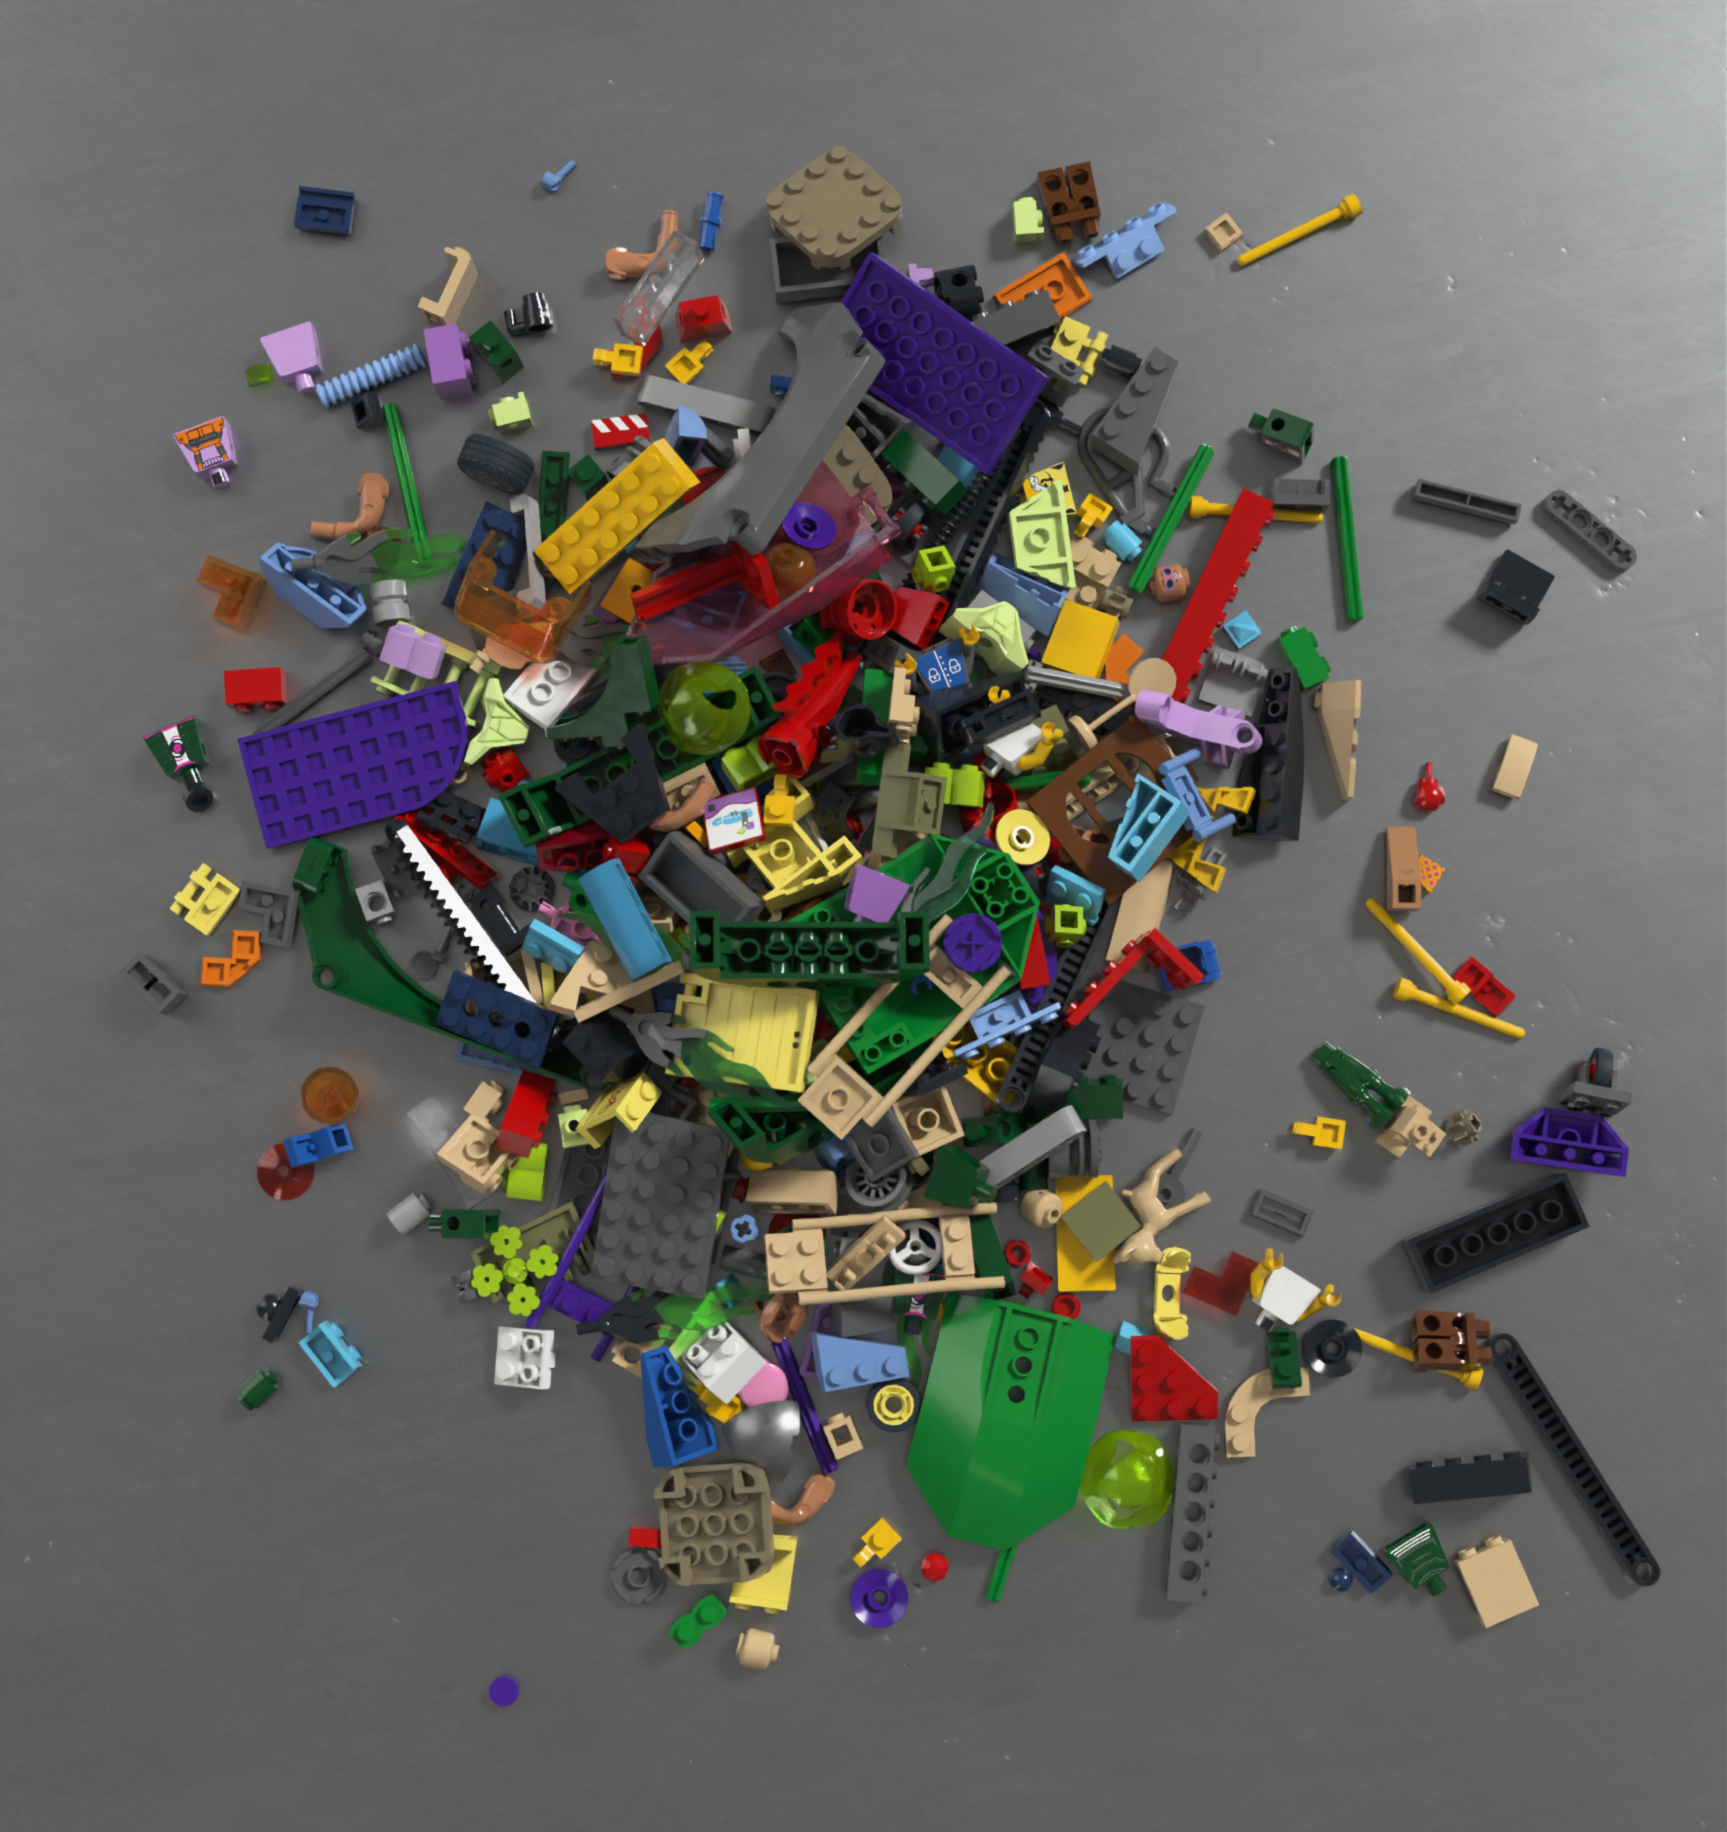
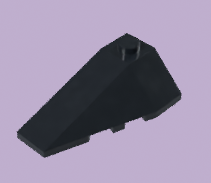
M1022 671L939 689L915 699L914 706L920 707L917 729L936 762L939 763L967 748L965 744L966 738L959 733L957 724L961 720L993 704L988 696L991 687L999 686L998 698L1001 697L1003 690H1008L1010 697L1025 691V676ZM983 727L976 728L975 732L983 730Z

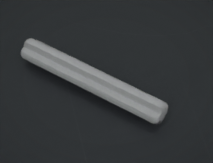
M1028 666L1025 679L1031 683L1122 700L1130 696L1128 684L1034 666Z

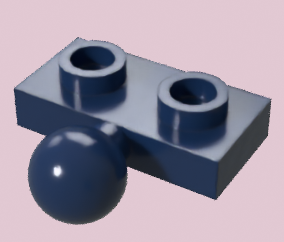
M1353 1530L1331 1548L1330 1552L1345 1567V1569H1335L1330 1574L1329 1583L1336 1591L1344 1592L1348 1590L1352 1585V1578L1355 1577L1372 1594L1393 1575V1572Z

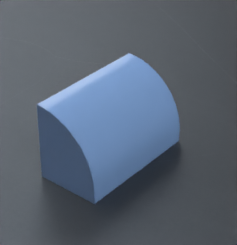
M678 405L666 430V441L685 464L694 465L707 439L706 427L697 413L687 407Z

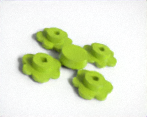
M500 1226L498 1232L491 1235L490 1242L495 1246L494 1253L496 1255L503 1254L505 1258L509 1259L504 1264L503 1273L500 1270H495V1266L491 1263L486 1264L485 1267L481 1265L476 1266L473 1269L474 1279L471 1281V1285L474 1288H478L480 1296L487 1297L491 1292L496 1293L500 1290L499 1283L505 1277L508 1282L516 1284L513 1292L507 1296L508 1301L511 1302L509 1305L510 1312L514 1315L522 1314L523 1316H529L532 1310L539 1307L540 1300L535 1296L536 1289L534 1287H527L521 1282L526 1279L529 1271L535 1272L537 1278H543L545 1275H555L557 1272L556 1263L559 1257L557 1254L552 1253V1248L549 1245H542L539 1249H532L530 1251L531 1258L527 1263L520 1258H513L517 1253V1249H520L523 1245L519 1239L521 1236L520 1230L516 1227Z

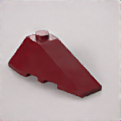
M591 820L535 845L539 870L574 872L577 869L593 870L600 866L603 859V846L609 842L611 834ZM646 828L637 836L645 837L650 852L649 861L653 856L650 828Z

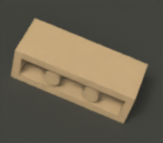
M772 1167L761 1171L751 1170L746 1202L754 1213L836 1215L841 1182L833 1171L826 1168H817L815 1171H804L796 1167L789 1168L788 1170H777Z

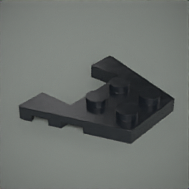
M645 723L639 724L621 738L637 764L597 794H592L579 772L573 773L554 787L557 792L622 844L629 842L671 811L661 775H658L654 761L656 757L653 748L650 747L647 736L649 732Z

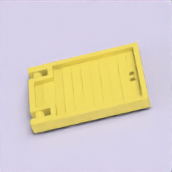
M682 973L680 975L679 983L684 984L685 989L684 995L677 994L672 1028H700L709 1030L707 1040L699 1038L678 1040L684 1042L683 1060H680L674 1054L673 1064L666 1068V1074L798 1093L805 1092L807 1067L809 1066L820 995L819 991L804 988L745 987L715 982L696 974ZM697 986L703 987L701 997L695 996ZM686 1055L692 1056L690 1066H684Z

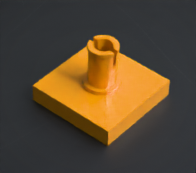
M628 558L601 602L600 607L649 636L653 627L646 625L647 621L641 622L637 619L629 594L665 578Z

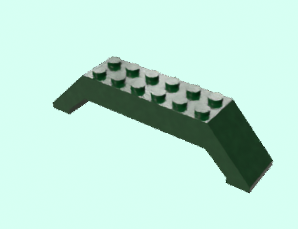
M757 666L732 677L731 680L707 697L647 727L650 747L654 750L656 757L654 761L658 775H661L663 783L703 763L706 766L711 764L712 760L723 756L731 748H740L782 717L781 712L775 711L772 707L776 702ZM608 746L552 775L525 784L522 783L498 795V798L523 847L526 848L592 820L557 792L554 787L573 773L579 772L592 794L595 795L637 763L627 748L615 749L614 746Z

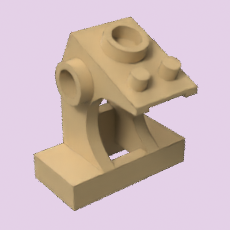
M1408 1096L1382 1130L1375 1143L1398 1159L1410 1144L1428 1157H1431L1446 1133L1428 1119L1432 1111L1411 1096Z

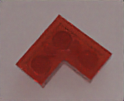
M1231 1251L1221 1277L1194 1266L1183 1293L1237 1316L1251 1283V1272L1259 1263Z

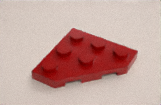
M1159 1335L1130 1336V1408L1132 1422L1218 1419V1391L1211 1382L1202 1377L1180 1354L1178 1355Z

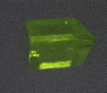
M254 364L245 370L249 387L275 381L271 364Z

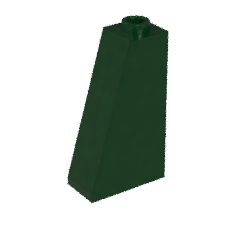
M968 1215L973 1258L979 1277L1004 1276L1005 1280L1004 1288L984 1289L987 1299L1003 1300L1016 1295L1014 1281L990 1215Z

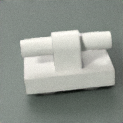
M499 1326L494 1384L533 1389L550 1388L552 1368H555L556 1350H553L555 1330Z

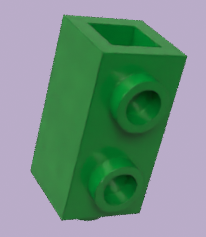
M1293 626L1281 632L1282 638H1279L1276 645L1287 667L1297 668L1300 693L1326 682L1330 677L1329 672H1331L1326 658L1324 656L1320 657L1316 650L1318 643L1314 634L1311 631L1307 632L1305 626L1298 630Z

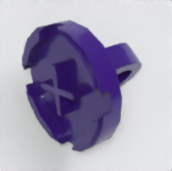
M979 914L962 915L952 921L945 931L943 939L945 955L950 963L959 970L971 973L984 971L992 966L1000 956L1002 949L1001 932L996 924L986 916Z

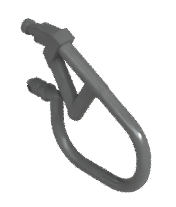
M1110 408L1098 410L1087 418L1079 432L1078 451L1080 457L1119 515V522L1121 524L1125 523L1132 531L1142 536L1152 537L1156 529L1140 519L1145 515L1142 468H1140L1138 476L1125 469L1108 480L1089 453L1087 446L1089 433L1093 426L1104 418ZM1156 426L1153 436L1159 444L1160 457L1149 478V484L1157 488L1158 492L1161 491L1173 498L1175 494L1173 490L1176 491L1178 486L1166 482L1164 478L1160 479L1169 462L1170 447L1165 434ZM1132 479L1134 509L1129 511L1115 489Z

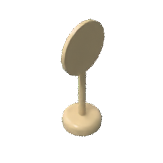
M1148 658L1140 662L1129 676L1128 691L1130 696L1089 725L1077 715L1069 718L1067 722L1084 748L1089 751L1098 744L1092 731L1132 702H1136L1141 690L1145 691L1146 689L1172 696L1176 688L1174 669L1168 662L1162 659Z

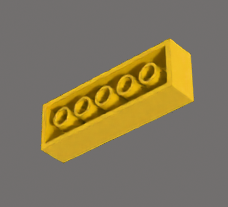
M662 438L653 442L541 543L534 552L567 592L572 594L584 587L638 539L650 524L658 521L701 482L668 442Z

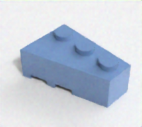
M995 552L991 556L976 589L977 592L983 590L999 603L1004 601L1012 605L1018 611L1019 618L1047 637L1069 592L1067 588L1015 570L1013 560Z

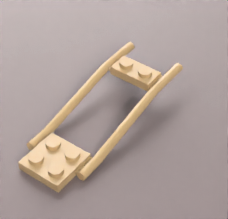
M947 914L929 932L930 971L925 973V975L963 1009L884 1098L837 1056L836 1053L899 982L881 985L807 1067L817 1079L798 1101L841 1140L861 1118L869 1126L873 1127L1011 974L1002 965L987 983L981 986L966 971L959 970L952 965L945 952L935 944L953 921Z
M996 1202L990 1204L978 1203L976 1207L972 1208L941 1205L792 1220L793 1233L764 1235L768 1294L798 1292L799 1305H814L945 1291L1004 1288V1276L975 1278L970 1220L968 1215L996 1214ZM884 1215L892 1222L939 1217L945 1280L827 1292L822 1229L875 1224Z

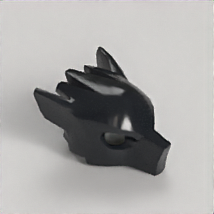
M855 703L854 706L846 707L845 711L833 715L831 720L827 722L826 731L831 734L832 738L828 742L829 746L824 747L821 751L820 762L831 763L848 758L869 759L880 753L884 747L897 748L900 741L894 727L880 721L877 713L870 706Z

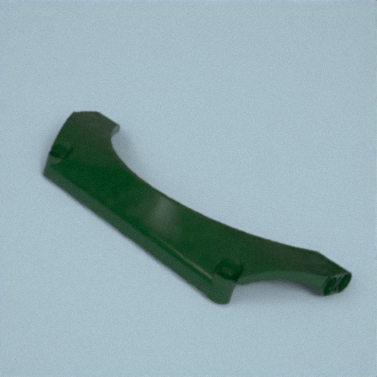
M315 837L309 839L295 872L292 886L294 890L300 891L298 907L312 960V980L317 987L591 1091H602L608 1084L616 1083L604 1082L595 1087L591 1086L588 1083V1075L591 1072L565 1045L564 1050L553 1058L545 1056L543 1065L538 1068L435 1025L443 1000L424 989L398 965L376 936L371 924L366 921L355 891L356 887L348 850ZM330 969L333 972L334 978L331 983L324 985L321 982V974L325 970ZM492 1021L496 1026L503 1025V1023ZM558 1025L555 1029L564 1041L576 1025ZM517 1027L518 1033L524 1037L526 1029Z

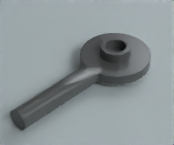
M1194 1128L1191 1129L1180 1150L1182 1158L1172 1166L1169 1174H1162L1160 1176L1157 1198L1165 1209L1184 1202L1185 1190L1179 1178L1202 1134Z

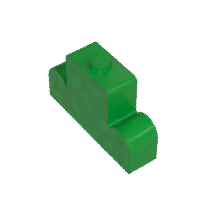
M865 669L862 704L870 706L877 713L880 721L888 725L894 674L886 670ZM917 729L916 737L910 736L909 744L911 745L909 763L923 764L927 759L928 747ZM886 747L872 758L858 759L856 784L880 786Z

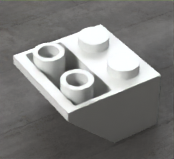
M722 1316L681 1357L702 1383L725 1404H728L767 1363L755 1348Z

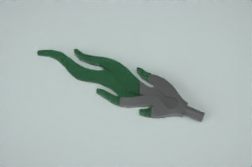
M988 803L984 817L978 826L949 845L938 873L923 891L919 893L920 888L932 873L931 868L926 867L911 883L904 896L901 912H929L930 925L962 900L969 889L979 859L988 852V849L981 847L973 852L966 862L961 875L954 880L955 872L966 852L988 832L993 820V803ZM893 914L888 922H897L898 916ZM872 986V988L875 989V990H877V989L880 987V986Z
M617 1005L610 1008L609 1015L627 1024L626 1027L631 1030L645 1055L656 1064L671 1070L678 1077L683 1078L685 1076L679 1065L664 1054V1050L673 1052L683 1062L693 1077L710 1091L744 1099L752 1107H757L758 1103L750 1093L729 1085L723 1079V1077H732L748 1083L772 1105L783 1109H798L802 1107L801 1103L789 1101L778 1096L765 1077L756 1068L730 1061L716 1053L707 1043L712 1042L727 1052L733 1053L735 1050L718 1035L700 1028L668 1027L672 1024H684L687 1021L686 1018L665 1012L632 1014Z

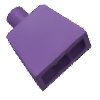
M855 863L844 909L856 913L853 922H888L910 885Z

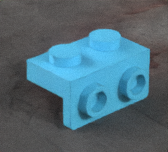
M323 1321L318 1325L319 1327L302 1339L299 1345L332 1387L335 1388L363 1366L359 1361L362 1357L353 1345H346L341 1338L344 1336L343 1332L334 1322L330 1324L328 1321Z

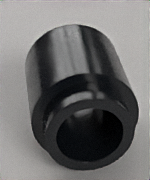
M1112 344L1111 349H1104L1099 364L1104 365L1102 371L1127 380L1128 378H1133L1143 359L1137 357V353Z

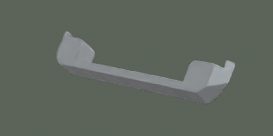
M524 493L511 494L508 497L511 512L525 519L530 588L517 593V607L520 614L516 615L518 621L530 618L541 611L546 604L543 562L534 552L541 544L539 504Z

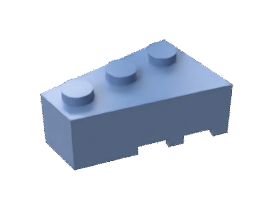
M810 1331L818 1388L824 1392L909 1377L906 1351L904 1347L898 1344L850 1337L842 1338L839 1335Z

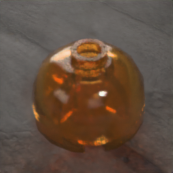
M781 542L773 545L764 554L770 566L778 599L796 600L810 592V588L817 581L815 559L809 550L799 547L793 542Z
M338 1067L317 1069L306 1078L301 1087L302 1106L312 1119L320 1123L336 1124L345 1121L354 1113L359 1104L360 1092L357 1082L350 1073Z

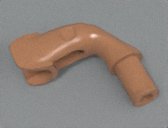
M674 210L662 211L661 234L658 235V244L655 252L648 254L628 252L626 248L620 247L608 250L605 263L607 276L615 280H626L627 277L638 278L654 275L663 269L680 241V237L677 236L678 212Z
M364 473L358 485V494L361 496L357 520L349 523L338 521L337 524L312 521L310 536L312 538L335 541L345 535L349 541L366 534L370 529H374V525H378L382 516L385 499H388V482L381 474Z
M702 778L690 799L686 798L678 810L668 812L648 828L661 832L676 831L705 813L704 807L717 789L716 785Z
M817 1472L803 1486L805 1491L791 1508H782L771 1501L772 1523L790 1526L806 1523L829 1501L835 1489V1481L828 1475Z

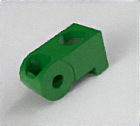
M812 612L803 620L791 636L814 657H817L814 649L819 645L827 643L835 633L831 629L822 630L820 614ZM845 639L842 657L849 649Z

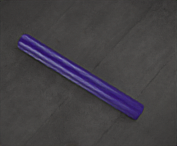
M782 1337L783 1342H772L771 1345L781 1370L787 1378L794 1401H798L800 1418L823 1474H829L838 1469L837 1462L803 1376L798 1373L799 1366L787 1337Z

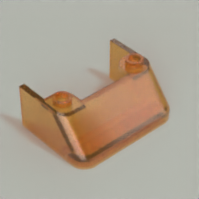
M490 530L468 565L454 603L455 617L461 623L539 664H548L556 658L591 601V582L585 581L573 602L562 597H553L546 601L541 610L492 585L497 574L496 565L492 561L497 552L496 532Z

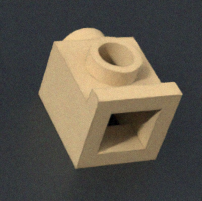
M494 1080L490 1084L482 1081L463 1110L470 1115L472 1113L491 1125L493 1121L489 1117L491 1114L496 1116L505 1102L502 1101L506 1089Z
M840 1412L826 1419L828 1424L824 1425L823 1429L836 1460L863 1449L862 1442L850 1415L844 1417L843 1413ZM841 1428L846 1429L848 1432L845 1439L837 1437L836 1433Z

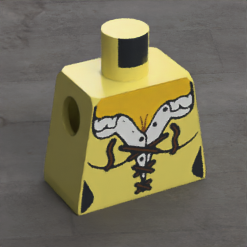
M1064 462L1026 477L1025 482L1020 484L1022 494L1015 495L1016 501L1011 504V511L1057 480H1062L1067 521L1075 520L1076 509Z

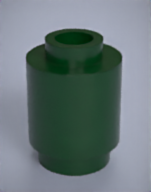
M258 1368L239 1387V1392L235 1396L246 1409L252 1411L255 1407L259 1408L279 1389L277 1385L279 1379L270 1369L267 1368L264 1371Z

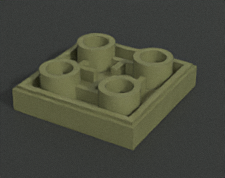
M1106 1181L1060 1216L1095 1262H1098L1142 1227Z

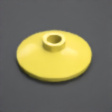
M1023 809L1012 810L1006 813L997 824L995 833L997 845L1000 851L1009 853L1016 864L1032 865L1046 855L1050 845L1049 832L1036 814ZM1016 837L1021 839L1022 844L1018 843Z

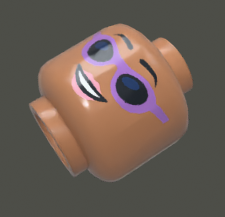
M1178 563L1157 566L1153 571V577L1148 580L1150 595L1156 594L1157 599L1161 603L1184 599L1186 592L1190 591L1188 570L1183 569Z

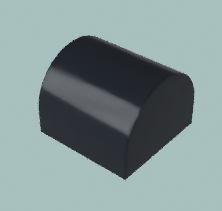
M365 392L351 402L358 429L373 428L384 423L377 393Z

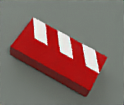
M646 413L591 420L595 450L634 445L633 439L637 435L650 441Z

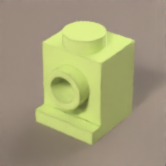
M1024 197L1014 202L1012 214L1015 243L1042 241L1044 235V227H1041L1043 223L1042 210H1037L1036 200L1032 197Z
M524 392L518 393V399H514V397L502 398L498 400V404L492 405V409H488L491 425H497L500 433L533 425Z
M580 1105L563 1107L564 1113L558 1114L563 1148L588 1145L589 1143L578 1131H572L569 1128V1124L573 1120H577L580 1123L588 1109L581 1110Z

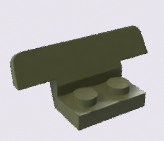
M898 744L897 748L886 747L884 751L872 849L877 855L897 858L900 830L940 835L947 778L908 772L910 744Z

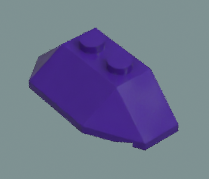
M1543 1107L1514 1130L1510 1160L1586 1173L1626 1177L1629 1147L1600 1115Z

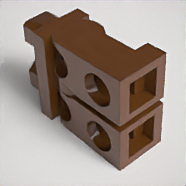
M1090 161L1066 166L1064 172L1062 167L1038 172L1036 183L1042 197L1050 233L1054 232L1058 244L1062 245L1072 242L1074 239L1072 228L1080 226L1084 239L1097 237L1099 234L1101 212Z
M1416 1310L1410 1319L1412 1344H1415L1412 1348L1414 1373H1426L1427 1370H1463V1372H1471L1476 1366H1486L1491 1363V1348L1477 1347L1476 1340L1489 1337V1321L1475 1319L1474 1313L1462 1314Z

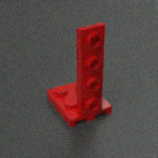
M731 541L733 548L629 594L636 617L641 622L656 617L741 578L746 592L753 594L758 605L763 604L770 613L781 609L768 560L761 553L754 556L750 555L737 541Z
M1153 928L1144 935L1141 934L1135 941L1132 939L1121 950L1124 955L1117 962L1113 959L1101 971L1104 976L1098 983L1093 980L1083 990L1082 993L1085 997L1079 1003L1073 1001L1064 1010L1063 1014L1066 1017L1060 1023L1066 1028L1078 1025L1144 954L1147 955L1145 957L1146 961L1152 967L1160 968L1167 975L1166 980L1176 989L1185 990L1197 985L1204 978V975L1156 928Z

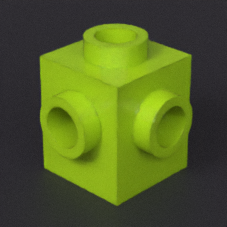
M945 546L919 550L915 565L912 568L913 581L924 592H941L949 589L952 576L955 574V565Z
M1068 904L1055 905L1049 915L1044 917L1043 932L1049 934L1048 942H1055L1059 948H1070L1076 945L1086 932L1083 907Z

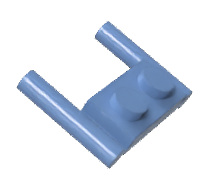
M1198 747L1174 757L1158 767L1159 772L1166 776V778L1162 779V782L1167 792L1180 800L1190 811L1191 814L1183 824L1187 831L1193 830L1192 837L1195 841H1201L1236 822L1235 816L1231 813L1212 822V817L1187 768L1184 766L1202 757V751Z

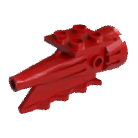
M843 631L836 632L827 643L819 645L814 649L817 656L815 660L800 668L803 675L801 679L787 685V698L772 706L775 711L784 712V715L758 741L757 750L762 760L767 765L770 762L778 767L776 772L781 775H787L788 778L797 779L802 777L809 770L813 760L820 761L821 751L824 747L829 746L828 742L832 738L831 734L826 731L827 722L836 714L859 665L863 661L861 655L856 651H849L842 658L845 638Z

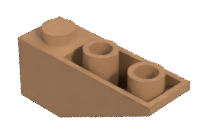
M1386 827L1387 911L1416 912L1421 909V874L1416 827Z

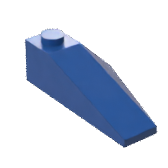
M667 1345L641 1353L646 1440L653 1467H673L718 1450L712 1421L707 1413L702 1412L696 1402L698 1398L695 1392L690 1391L683 1380L684 1374Z

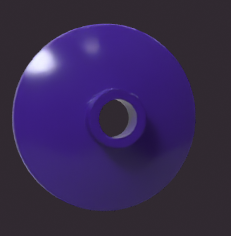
M794 503L781 523L786 537L797 546L808 550L824 549L833 542L836 536V525L832 517L824 509L811 503Z
M881 1568L871 1569L863 1573L855 1581L850 1596L851 1606L857 1618L864 1624L876 1628L888 1627L896 1623L904 1615L908 1606V1591L905 1583L896 1573ZM878 1591L883 1592L885 1595L884 1600L881 1602H877L874 1599V1594Z

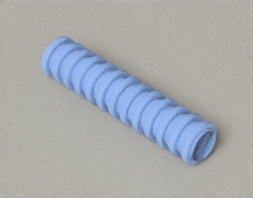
M415 343L410 349L408 346L405 347L403 352L398 350L396 355L391 353L386 359L384 356L381 357L379 362L376 360L372 361V365L366 363L364 368L357 367L355 372L350 370L347 375H344V373L340 374L338 379L333 377L331 382L326 380L323 385L316 384L315 389L322 405L327 408L332 402L334 405L337 404L339 399L344 401L346 396L351 398L356 392L361 394L363 389L366 391L370 390V386L375 388L378 387L377 384L380 382L385 384L387 379L392 381L395 376H398V378L402 377L404 372L409 374L411 369L416 371L419 366L426 367V360L420 346Z

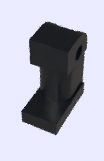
M490 883L473 896L471 910L501 954L507 957L522 948L531 923L520 929L504 907L507 901L497 887ZM490 902V908L483 910V904Z

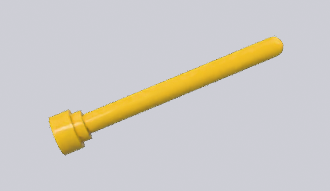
M1353 193L1342 198V202L1338 203V207L1240 255L1237 258L1238 264L1245 266L1341 217L1345 219L1350 217L1352 219L1362 214L1358 198Z
M1192 496L1189 501L1188 517L1201 519V516L1206 517L1207 514L1230 516L1234 505L1208 503V500H1204L1202 496ZM1271 508V510L1275 511L1272 520L1321 523L1323 521V515L1320 512Z
M1369 898L1366 901L1367 908L1447 989L1445 991L1449 995L1447 998L1454 1006L1472 991L1464 982L1462 984L1458 980L1455 982L1374 898Z
M1400 977L1395 986L1393 999L1402 1002L1415 1000L1518 1039L1525 1036V1030L1521 1027L1459 1004L1454 1006L1448 1000L1416 989L1417 986L1413 985L1412 981Z
M1355 1329L1361 1339V1343L1413 1362V1349ZM1475 1367L1471 1372H1463V1370H1437L1460 1379V1382L1464 1383V1387L1474 1391L1478 1389L1483 1375V1369Z

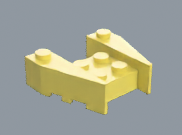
M787 778L789 780L788 796H794L796 799L794 827H768L764 825L766 841L726 852L734 868L746 859H749L773 888L772 891L763 897L770 912L842 887L850 881L855 863L865 866L862 855L845 835L821 853L796 822L815 807L810 794L794 778ZM774 789L768 795L774 796ZM764 803L763 806L761 807L763 819H764L765 803Z

